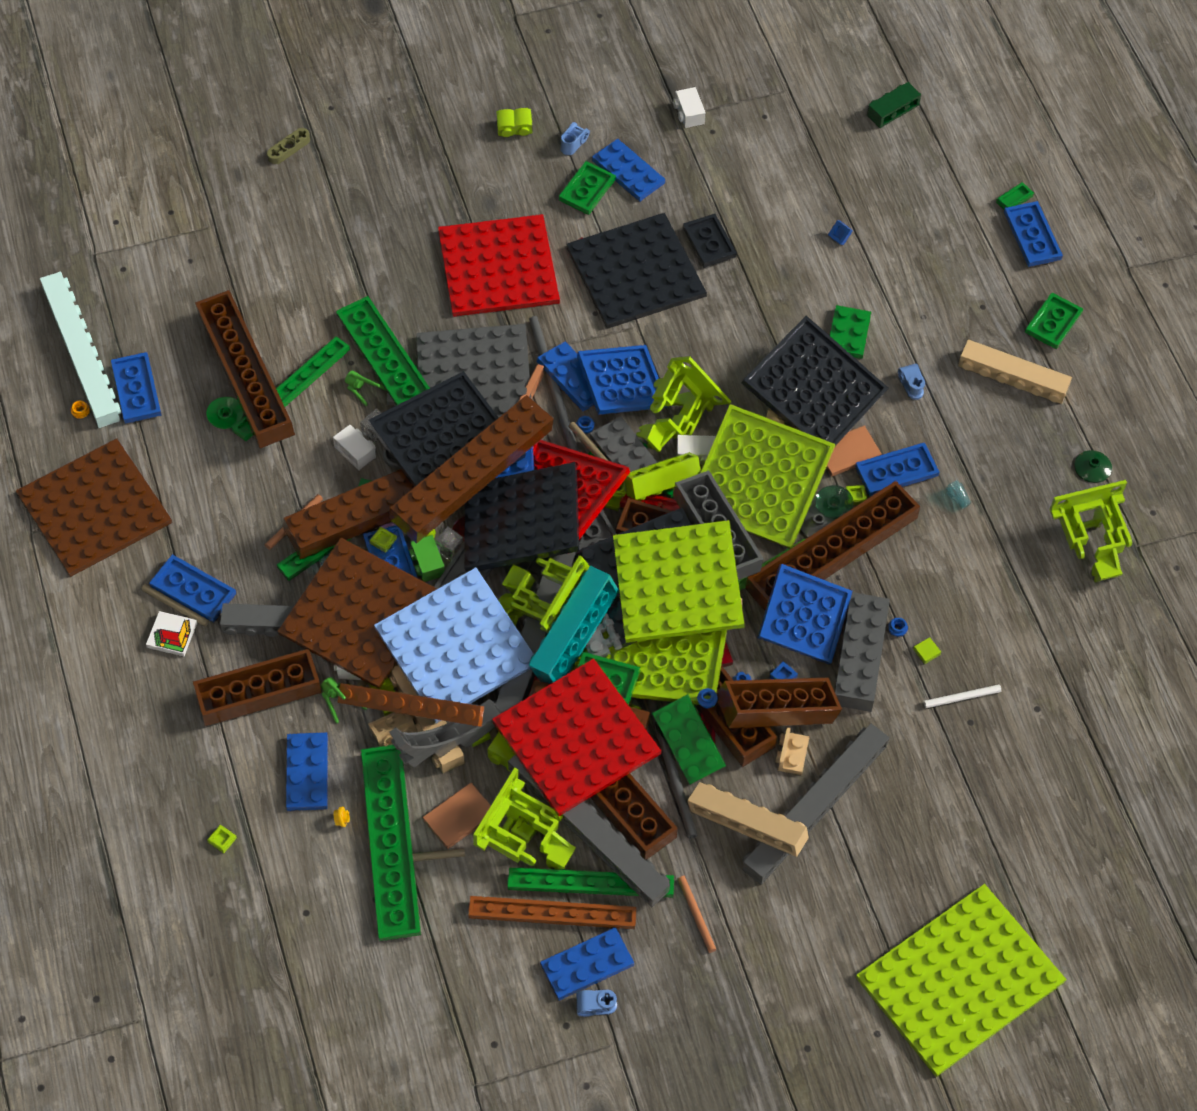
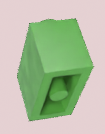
M433 535L424 537L417 544L411 541L409 553L412 561L415 560L416 562L414 567L417 576H421L424 582L440 578L445 571V567Z

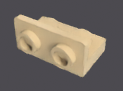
M395 712L368 724L379 747L393 745L391 742L393 737L389 732L395 727L402 732H417L410 715Z
M787 727L786 734L781 733L779 745H783L782 751L777 752L776 763H779L778 771L802 776L809 736L790 733L791 728Z

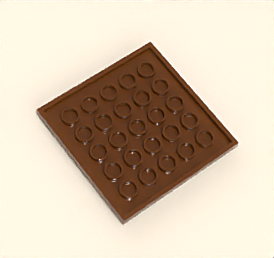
M117 438L16 490L21 502L70 577L172 523V519Z
M340 538L278 630V634L305 649H309L310 652L380 689L397 662L377 633L374 625L432 593L437 588Z

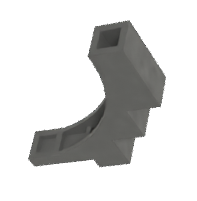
M488 699L480 705L484 706L482 727L450 722L434 729L413 733L402 732L395 727L389 732L393 737L391 742L397 750H400L401 754L399 756L405 764L409 763L416 767L429 756L436 754L439 757H443L460 744L468 748L495 728L492 719L501 714V711L494 702Z

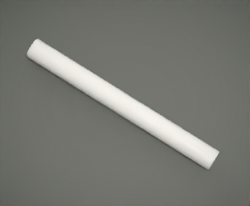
M994 685L925 700L924 707L930 708L1001 692V686Z

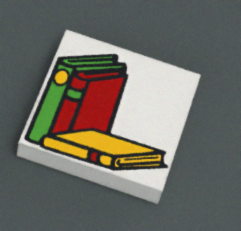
M159 611L146 643L147 648L185 656L196 628L197 620Z

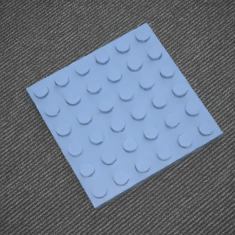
M477 568L472 569L374 625L377 633L418 696L471 704L531 669L529 663L533 652ZM433 719V720L435 721V723H438V722L442 721V720Z

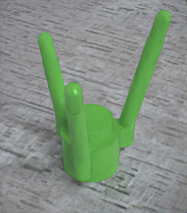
M352 370L345 378V383L349 385L347 389L352 391L365 406L368 403L356 391V388L360 389L364 382L386 391L383 385L369 380Z
M329 677L320 686L324 691L321 695L326 700L335 722L339 723L329 697L335 698L340 696L343 700L346 697L339 690L340 683H337L334 678Z

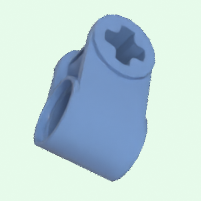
M573 122L561 136V152L565 155L574 154L586 142L590 130L583 129Z
M915 363L898 368L900 382L903 384L908 396L914 400L922 398L925 380L918 364Z
M582 990L576 993L577 1015L579 1016L609 1015L617 1009V997L611 990ZM606 999L610 1000L609 1005H605Z

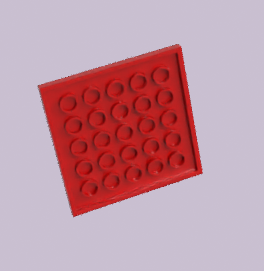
M543 214L438 227L453 317L560 304Z
M540 440L533 446L534 470L572 462L576 463L580 540L629 475L630 469L627 466Z
M594 658L492 719L495 727L558 816L576 807L661 754V749Z

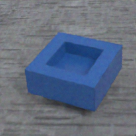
M837 220L828 236L840 245H844L853 230L840 220Z
M784 661L770 673L771 679H796L798 673Z

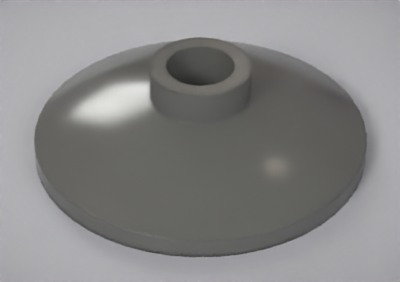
M809 508L800 530L808 538L836 520L832 512L825 508Z

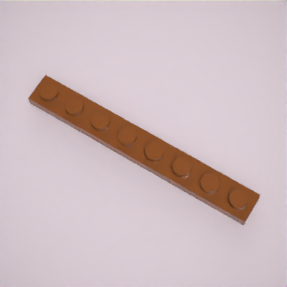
M340 683L339 690L346 699L343 700L338 696L337 703L482 727L484 706Z
M470 896L469 918L635 929L636 907Z

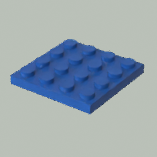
M646 345L578 351L577 358L598 415L650 409L654 401L652 396L656 391L654 382L659 377Z
M781 564L776 574L757 638L823 663L831 664L853 591Z

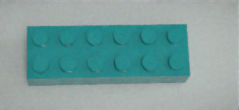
M592 566L582 574L580 583L573 589L567 604L563 605L559 617L552 623L549 633L542 639L538 651L530 659L529 666L539 681L551 684L572 670L619 593L610 574Z

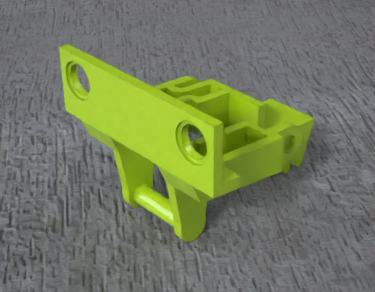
M690 356L671 358L664 377L654 382L656 391L652 396L654 401L650 406V410L653 413H658L664 406H683L679 415H674L672 420L670 418L657 419L655 424L640 426V432L636 433L638 437L648 441L647 446L657 452H660L670 439L678 438V435H692L705 409L710 412L714 405L731 403V400ZM683 362L689 363L692 367L686 366ZM683 384L690 390V392L678 394ZM714 396H718L722 398V400H718Z
M1126 480L1054 497L1049 509L1053 520H1060L1070 550H1075L1078 559L1085 557L1083 545H1086L1089 539L1085 529L1092 527L1100 528L1103 523L1106 531L1103 536L1106 546L1098 547L1094 555L1097 562L1094 563L1091 574L1095 577V583L1121 576L1123 573L1117 554L1122 553L1125 547L1132 546L1130 533L1118 504L1125 502L1123 491L1127 484ZM1095 509L1093 519L1082 522L1079 512Z
M578 556L572 568L551 558L548 561L537 558L536 563L545 568L542 572L545 578L562 585L551 604L540 600L537 594L530 590L535 581L530 572L513 564L502 583L504 587L514 594L512 598L517 602H512L510 607L541 621L540 629L549 633L550 627L559 617L563 605L567 604L573 589L580 583L582 574L590 567L581 556Z
M514 768L474 832L473 845L483 851L489 846L517 863L521 860L528 865L534 866L536 863L535 858L524 852L526 842L509 833L513 824L522 816L533 823L535 830L545 835L540 844V852L548 855L546 858L548 867H553L555 870L564 869L576 847L556 833L559 828V821H561L563 816H558L553 808L522 792L521 790L525 782L518 779V769ZM506 814L508 819L501 828L499 824Z

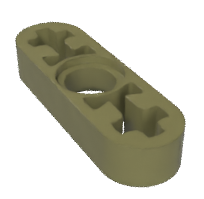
M299 128L272 146L267 151L268 161L272 164H280L310 142L309 131L305 128ZM286 144L293 145V147L289 149L285 148L284 146Z

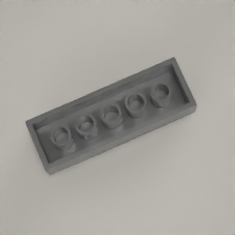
M708 470L675 482L673 497L678 506L685 511L691 525L729 520L738 580L760 572L764 559L710 471Z
M852 592L848 605L834 691L841 707L872 712L890 602L888 598Z

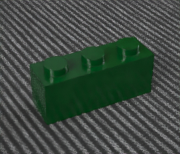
M909 82L899 85L893 91L887 92L881 98L870 102L867 117L879 128H882L918 107L921 93Z

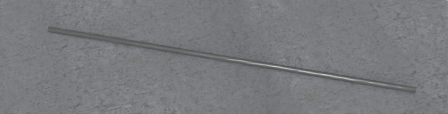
M532 316L529 318L539 355H542L548 351L538 317ZM545 371L569 449L579 451L573 431L568 427L570 421L559 385ZM645 699L688 839L698 836L671 748L652 714L659 710L656 700Z

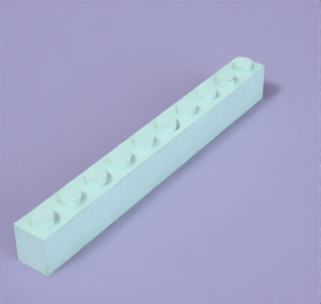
M58 272L40 278L44 293L98 428L119 422L118 414L121 413L118 402L114 403L113 399L116 398L113 389H108L107 385L110 384L108 377L101 372L104 370L101 360L97 361V350L95 346L91 347L90 345L93 342L91 335L84 330L87 329L84 318L80 319L79 315H82L79 306L73 303L76 299L73 291L69 292L68 290L70 284L67 277L63 278L62 273Z

